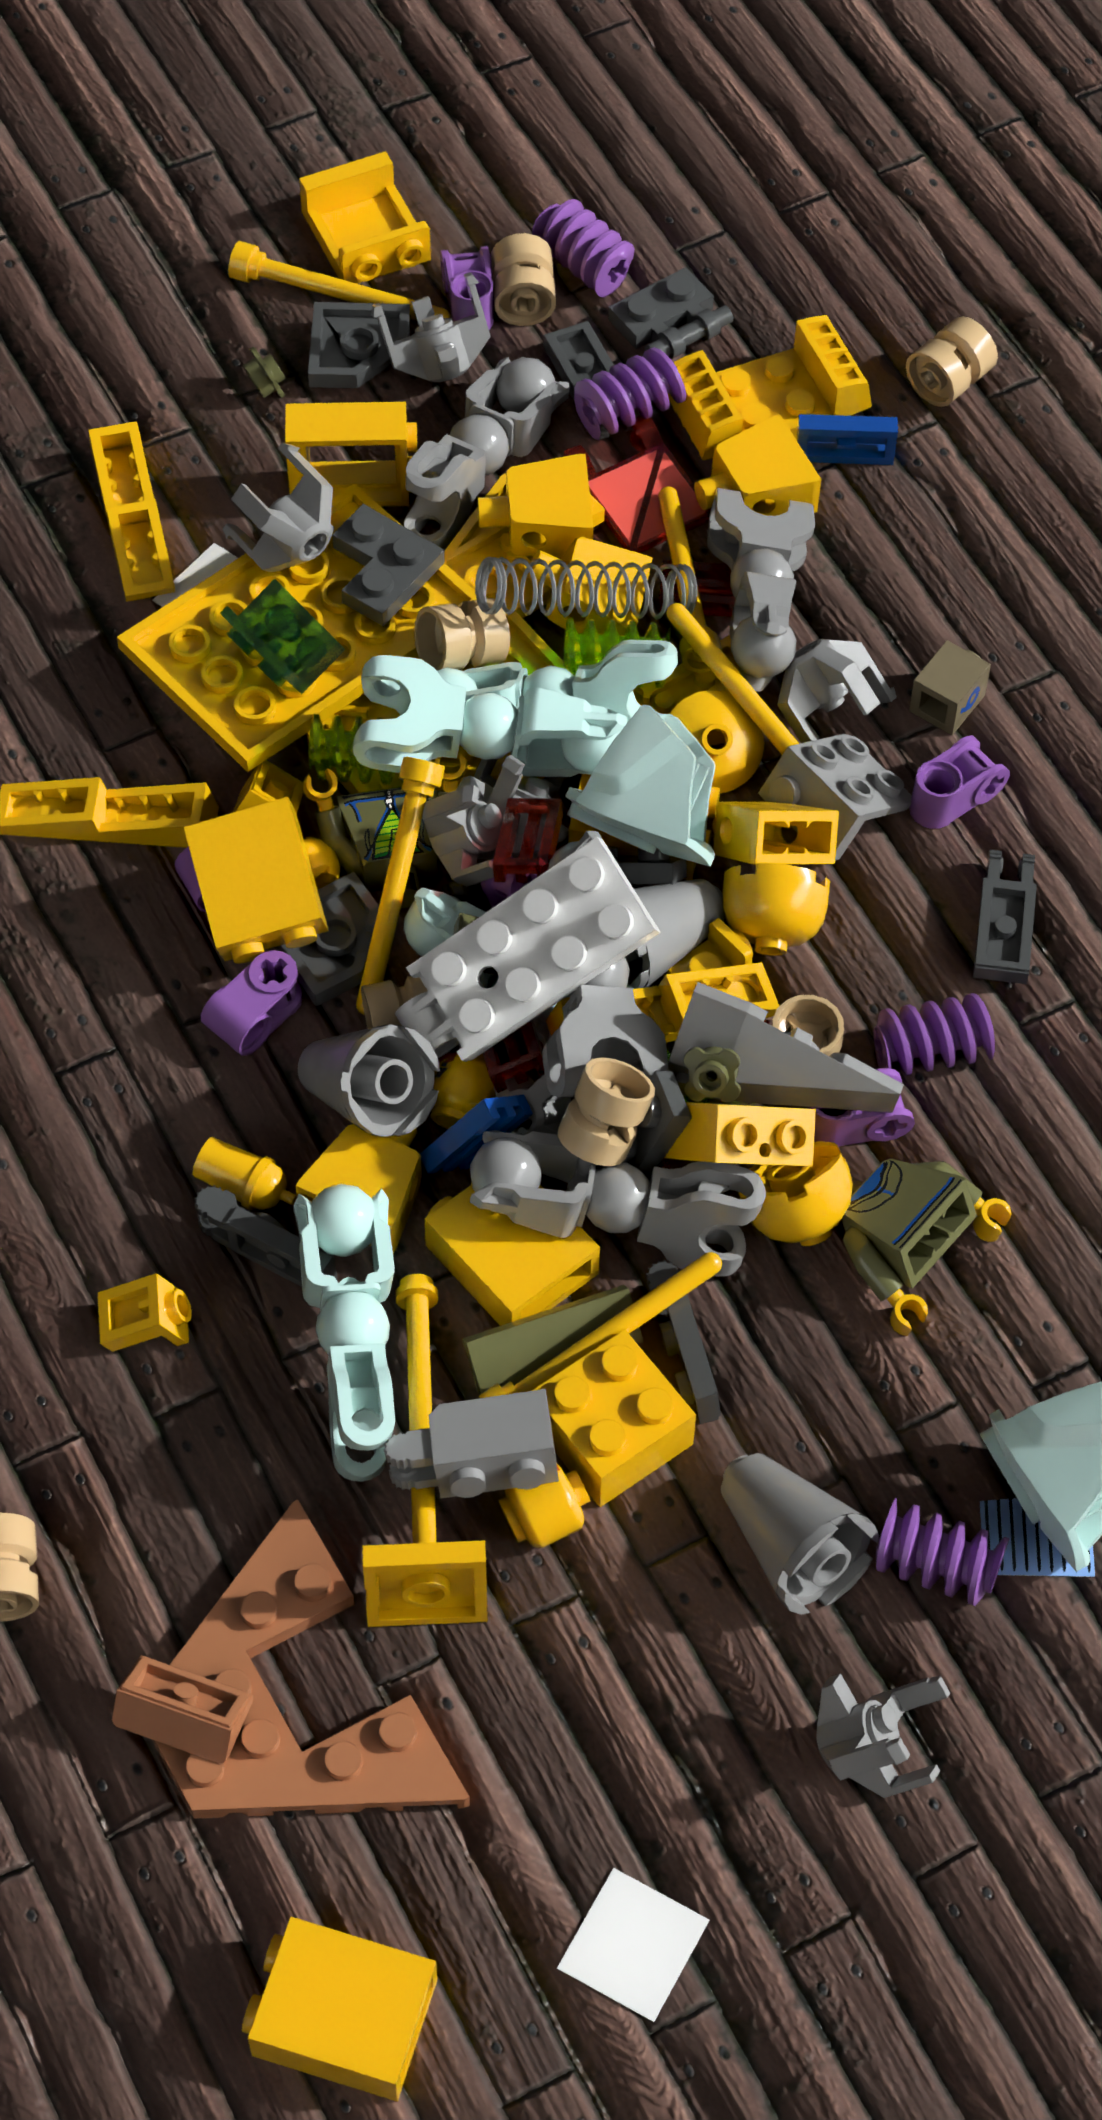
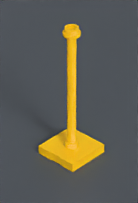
M410 1274L400 1280L399 1287L395 1292V1300L400 1308L406 1310L409 1431L430 1428L428 1415L432 1412L429 1309L438 1303V1289L434 1286L431 1277L424 1274ZM435 1487L411 1488L412 1543L363 1545L364 1587L366 1589L368 1627L488 1622L485 1540L437 1542Z

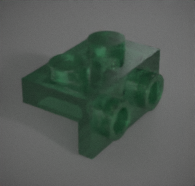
M276 579L239 616L228 606L220 612L233 626L226 634L247 655L256 650L264 658L257 666L277 686L281 687L288 681L301 694L345 650Z

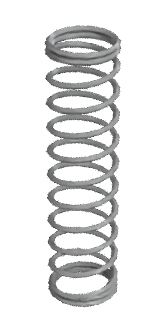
M487 557L479 565L475 581L477 603L482 612L487 615L496 614L501 607L507 615H511L517 607L519 598L521 609L527 616L533 613L537 599L540 611L545 616H549L555 608L557 598L559 612L564 617L569 616L573 610L574 603L578 613L582 617H586L592 610L594 602L596 613L601 618L607 616L612 605L614 613L620 619L626 616L630 606L633 615L637 619H641L646 614L649 606L651 615L657 620L663 616L666 608L668 609L674 603V584L677 576L681 585V604L686 605L685 608L691 614L696 605L698 590L696 576L691 567L686 564L674 566L670 563L658 568L653 563H647L640 567L638 564L630 562L622 567L621 564L615 561L609 562L605 566L598 561H592L585 566L579 560L571 561L566 565L565 562L557 559L548 565L546 561L540 558L533 560L530 564L523 558H517L510 564L503 557ZM502 563L508 566L506 571ZM518 563H522L527 567L521 579L520 590L517 575L513 568ZM536 564L546 567L541 576L539 587H537L536 576L532 569ZM559 564L564 567V570L560 575L556 588V581L551 567ZM578 565L583 569L578 577L575 590L574 578L569 568ZM494 566L497 575V593L492 608H489L486 590L489 574ZM592 566L601 568L595 586H593V580L588 570ZM609 567L620 569L615 578L613 588L607 571ZM631 567L638 570L633 579L632 586H630V581L625 571ZM648 568L656 570L650 587L644 570ZM671 569L665 580L664 574L661 571ZM680 570H683V571L685 572L686 576H687V581H688V593H689V594H688L687 605H686V588H685V583H684L683 577H682L681 573L679 572ZM511 572L514 584V599L511 609L508 610L505 597L507 578ZM530 572L533 585V600L530 610L527 611L524 604V587L527 575ZM549 573L552 586V600L549 610L545 611L542 597L543 585L546 575ZM567 573L570 581L571 600L569 608L565 612L562 608L561 591L564 577ZM586 573L590 592L588 608L586 612H583L580 607L579 597L582 579ZM604 574L608 586V602L605 612L601 613L598 605V590ZM623 574L627 597L623 613H619L616 594L619 579ZM641 574L645 588V603L643 611L638 614L635 609L634 597L636 584ZM659 575L663 586V605L661 612L656 614L653 609L652 599L654 585Z

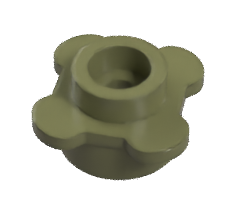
M254 346L250 348L254 358L245 363L243 368L261 396L266 398L276 391L281 399L285 397L278 384L285 379V376L270 353L261 358Z
M716 1046L705 1049L699 1047L689 1049L683 1060L684 1064L689 1068V1081L684 1088L686 1095L696 1102L702 1101L705 1097L720 1098L725 1103H732L737 1100L741 1093V1087L736 1082L740 1065L739 1055L732 1049ZM707 1072H716L717 1078L710 1079Z

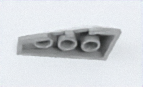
M697 982L668 1061V1071L674 1073L683 1095L687 1096L684 1088L689 1081V1068L683 1061L686 1052L693 1047L705 1049L716 1046L732 1049L740 1057L736 1082L741 1087V1093L734 1102L893 1113L903 1089V1083L846 1053L838 1052L828 1056L820 1052L819 1047L812 1042L813 1035L798 1027L793 1029L792 1032H783L764 1022L768 1011L751 1002ZM707 1072L710 1079L717 1078L716 1072ZM711 1098L717 1101H722L720 1098Z

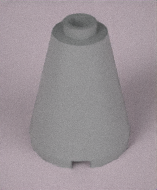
M705 879L680 881L673 885L660 884L634 888L661 933L625 956L630 968L627 984L634 989L649 987L708 938L709 924L717 918L724 922L723 894L719 888Z
M389 1024L318 1040L309 1044L299 1058L298 1076L303 1087L361 1130L371 1135L387 1137L411 1133L425 1122L437 1101L439 1090H434V1071L440 1072L439 1060L430 1042L414 1029Z
M764 1454L742 1455L733 1460L725 1469L721 1485V1495L776 1595L789 1611L801 1615L810 1613L804 1605L819 1600L825 1607L830 1605L850 1590L868 1569L873 1558L866 1550L870 1539H873L878 1544L879 1534L875 1525L866 1516Z

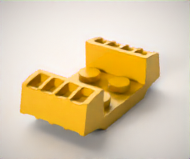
M827 315L796 321L794 348L718 372L714 370L703 350L684 356L674 361V364L685 386L686 401L678 404L668 393L669 401L674 411L680 418L683 427L688 432L702 460L713 458V449L718 443L776 414L781 415L797 440L799 414L851 416L872 407L869 384Z

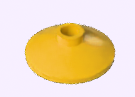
M719 690L700 691L687 696L670 711L669 714L680 719L715 762L712 787L720 788V794L740 787L753 776L763 756L764 734L730 693ZM710 731H718L723 735L725 743L722 749L717 750L709 746L707 736Z

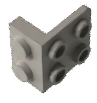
M846 734L788 746L758 792L766 802H781L839 811L835 861L841 858L866 820L908 810L911 805L912 796L904 788V783L900 777L884 769L869 754V749L863 741ZM791 826L797 832V827Z

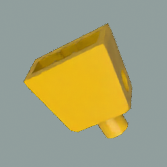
M776 414L718 443L713 449L711 477L696 481L694 483L696 499L703 510L712 507L716 489L723 488L740 491L746 506L754 512L766 516H779L787 512L789 500L811 503L814 507V513H816L818 510L821 478L781 415Z
M575 454L510 467L506 471V496L478 498L479 528L509 526L511 552L521 556H534L538 550L561 558L575 538L585 537L593 540V519L586 454Z
M578 537L575 538L559 560L565 562L566 565L571 561L579 560L585 566L592 561H598L603 566L615 561L621 564L622 567L630 562H634L642 567L644 564L652 563L653 558L589 538ZM538 550L532 561L540 558L549 565L553 560L559 558ZM536 564L532 567L537 583H540L541 576L546 568L541 564ZM559 564L551 567L556 581V588L560 575L564 570V567ZM578 565L569 568L574 578L575 590L578 577L583 569ZM592 566L588 570L593 580V586H595L601 568ZM609 567L607 569L612 582V588L620 570L616 567ZM633 567L625 570L630 586H632L633 579L638 571ZM650 568L644 570L647 580ZM529 572L527 578L532 580ZM547 573L544 581V586L551 588L545 611L549 610L552 600V586L549 573ZM567 573L564 577L561 591L562 608L565 612L568 610L571 600L570 581ZM586 573L582 579L579 597L580 607L583 612H586L588 608L590 592ZM604 574L598 590V605L601 613L605 612L608 602V586ZM623 574L619 579L616 594L619 613H623L627 597ZM641 574L636 584L634 597L635 609L638 614H640L645 593ZM557 598L554 610L547 616L548 620L604 654H607L613 646L621 641L630 640L636 631L638 619L632 613L631 606L624 618L620 619L616 616L612 605L607 616L601 618L596 613L594 602L588 616L582 617L574 603L573 610L569 616L564 617L559 612Z
M719 802L712 824L715 834V855L756 865V863L786 865L835 864L839 811L781 802ZM790 825L796 826V839L792 843H787L782 837L781 827L790 828Z
M354 1124L348 1125L295 1185L296 1196L300 1193L312 1202L325 1188L337 1184L357 1186L371 1198L382 1189L389 1199L388 1225L390 1226L394 1254L422 1180L421 1155L409 1147L417 1134V1129L401 1136L381 1137L366 1133Z

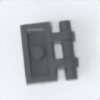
M685 267L609 306L608 320L635 349L652 341V343L645 346V351L655 347L662 350L670 359H673L686 351V346L699 339L708 341L719 335L722 327L733 322V314L726 305L711 311L713 309L714 295Z

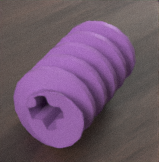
M571 199L565 201L562 205H550L536 218L532 228V235L541 237L549 244L552 250V257L556 258L560 265L568 268L575 277L582 279L588 288L594 289L598 296L607 297L617 290L624 281L629 265L634 257L635 249L629 241H622L617 231L609 230L606 222L599 219L596 220L595 214L591 210L584 209L579 200Z
M655 347L644 351L642 357L635 355L627 359L626 364L618 363L611 366L609 372L600 371L594 374L592 380L585 378L577 382L574 388V401L579 418L588 433L598 441L601 437L599 425L602 424L606 431L613 435L619 430L618 416L627 427H630L636 422L634 409L638 411L641 417L647 419L652 417L653 413L651 401L660 411H665L669 409L670 405L668 393L678 404L686 401L687 395L676 365L662 350Z
M975 993L966 995L962 1005L954 997H948L943 1000L941 1008L933 1001H926L922 1004L920 1012L911 1004L901 1007L898 1017L890 1008L883 1009L879 1012L877 1025L873 1031L879 1069H892V1062L898 1061L905 1076L912 1074L914 1058H919L926 1072H929L934 1068L936 1054L942 1056L947 1068H952L955 1065V1056L958 1050H962L968 1064L976 1062L977 1047L983 1046L990 1060L993 1059L995 1052L994 1030L990 1015L984 1002Z
M895 1498L878 1542L876 1570L885 1573L893 1562L898 1560L899 1579L908 1581L915 1571L920 1568L922 1572V1587L929 1590L943 1576L946 1596L953 1598L965 1584L967 1585L968 1604L976 1606L986 1593L991 1594L1009 1538L1003 1537L993 1550L988 1549L987 1530L980 1529L971 1542L965 1541V1522L958 1521L948 1534L943 1533L942 1514L936 1512L926 1525L923 1526L920 1524V1506L913 1504L901 1518L897 1516V1498Z

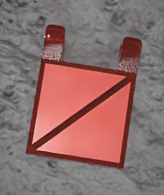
M639 416L636 418L635 424L631 426L634 431L629 434V441L640 453L597 473L587 452L581 445L565 450L564 456L586 454L589 491L605 508L604 522L624 549L642 553L667 541L658 498L662 488L670 486L677 491L686 532L708 522L711 508L703 510L696 499L694 483L663 443L652 418L644 419Z

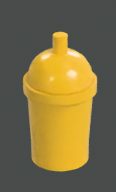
M212 1136L205 1142L195 1160L192 1171L193 1177L212 1187L215 1185L216 1188L221 1187L222 1191L227 1190L235 1194L236 1200L241 1202L242 1207L248 1210L270 1209L276 1206L280 1200L293 1205L297 1199L295 1194L286 1190V1176L281 1167L276 1164L274 1159L268 1156H258Z

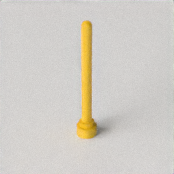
M237 241L232 250L228 266V275L232 279L250 283L252 279L259 281L264 277L352 303L410 304V319L416 320L411 301H414L413 299L268 259L266 253L259 251L257 245L243 241ZM432 305L435 315L442 314L444 319L450 318V314L446 309Z
M664 487L660 490L658 498L672 565L686 564L691 567L695 574L678 493L673 487ZM680 570L679 572L681 573L685 583L687 605L689 594L688 581L685 572L683 570ZM677 576V577H676V584H677V589H678L679 598H680V603H681V599H682L681 585H680V581H679L678 576ZM698 590L696 605L691 615L722 650L718 634L706 626ZM682 637L679 648L684 667L696 673L711 671Z
M680 603L671 604L666 612L668 620L780 754L783 755L788 746L799 744L685 606Z
M403 757L398 779L403 780L401 790L406 792L356 1001V1008L363 1015L365 1014L361 986L384 981L422 821L424 805L427 797L433 798L434 789H440L445 766L422 759Z
M713 1252L703 1254L517 1384L513 1385L509 1381L501 1387L496 1383L478 1397L485 1398L532 1391L624 1329L629 1334L717 1274L722 1267L720 1256Z

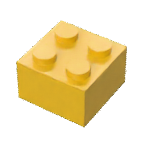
M626 1329L532 1390L546 1389L555 1453L570 1471H577L586 1491L599 1507H602L691 1447L694 1442L695 1412Z

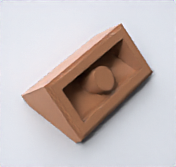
M141 1655L116 1691L112 1722L118 1728L210 1761L224 1764L239 1735L253 1702L254 1695Z

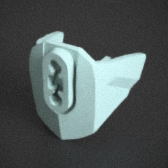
M642 705L613 740L593 770L584 790L569 787L565 797L572 801L567 815L652 854L658 848L663 854L711 867L715 853L710 844L705 842L709 798L716 764L679 718L669 716L663 720L653 707Z
M1102 1381L1062 1393L1029 1406L1009 1419H1005L998 1409L989 1415L992 1427L980 1433L981 1438L1032 1524L1034 1525L1040 1521V1529L1076 1572L1089 1565L1090 1554L1088 1550L1102 1536Z

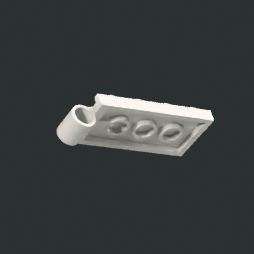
M595 837L407 966L406 969L411 977H420L427 992L421 993L405 1002L397 1009L395 1015L402 1026L416 1030L430 1042L437 1058L447 1054L460 1044L462 1048L456 1051L460 1059L465 1062L474 1060L574 992L580 984H586L661 932L604 840ZM493 967L498 973V981L493 987L484 988L480 982V976L485 969Z

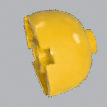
M756 863L755 874L740 875L741 865L731 867L725 871L723 883L725 919L731 930H739L751 944H755V952L768 956L785 955L787 947L799 946L814 937L823 925L828 908L830 880L826 877L818 884L816 883V872L813 870L774 863Z
M814 1142L813 1166L755 1164L749 1168V1170L760 1176L766 1190V1198L761 1211L751 1223L769 1239L785 1243L800 1242L802 1246L819 1244L831 1236V1229L840 1223L851 1203L853 1183L850 1169L836 1143ZM740 1192L738 1193L739 1196H740V1199H746V1198H747V1197H746L745 1195H743L742 1193H740Z

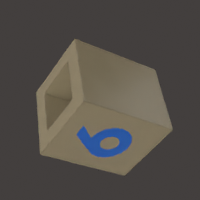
M947 640L914 679L909 711L953 735L984 698L991 664L981 659L975 652L963 649Z

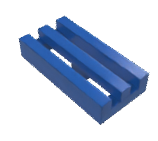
M799 414L797 442L810 462L894 464L898 435V417Z
M525 1095L481 1100L420 1153L427 1173H437L441 1168H443L444 1172L453 1171L457 1166H459L460 1170L469 1169L475 1154L484 1144L482 1135L485 1131L498 1130L511 1133L533 1114Z

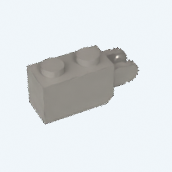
M546 1389L439 1404L428 1415L430 1428L407 1431L406 1434H401V1432L398 1435L393 1434L392 1438H388V1443H385V1457L387 1463H391L389 1465L390 1479L392 1484H396V1488L400 1487L402 1490H410L413 1487L415 1489L438 1486L440 1498L455 1496L470 1498L482 1492L510 1488L532 1489L541 1484L559 1481Z

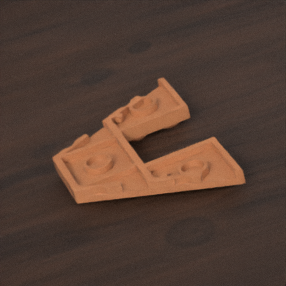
M299 1500L292 1502L170 1663L171 1666L254 1695L253 1702L239 1735L224 1764H219L152 1740L193 1818L196 1819L222 1818L229 1813H243L247 1816H274L273 1811L315 1810V1814L360 1812L364 1808L382 1807L387 1811H403V1806L457 1804V1808L468 1807L470 1805L468 1793L411 1695L302 1752L255 1668L251 1658L354 1605V1596Z

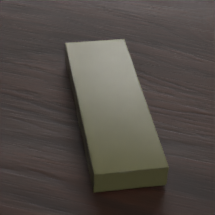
M621 1285L462 1338L477 1392L482 1394L496 1383L502 1387L511 1381L515 1385L633 1304L629 1288ZM640 1327L630 1333V1336L637 1344L644 1342Z

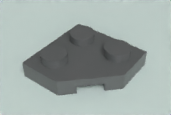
M314 302L308 368L309 387L359 388L392 365L378 319L371 316L372 305L377 303ZM381 304L392 341L409 337L410 304Z
M355 872L318 889L328 932L317 934L315 942L303 947L287 948L285 944L275 947L277 951H283L290 955L296 962L298 970L297 980L316 1007L361 984L379 905Z

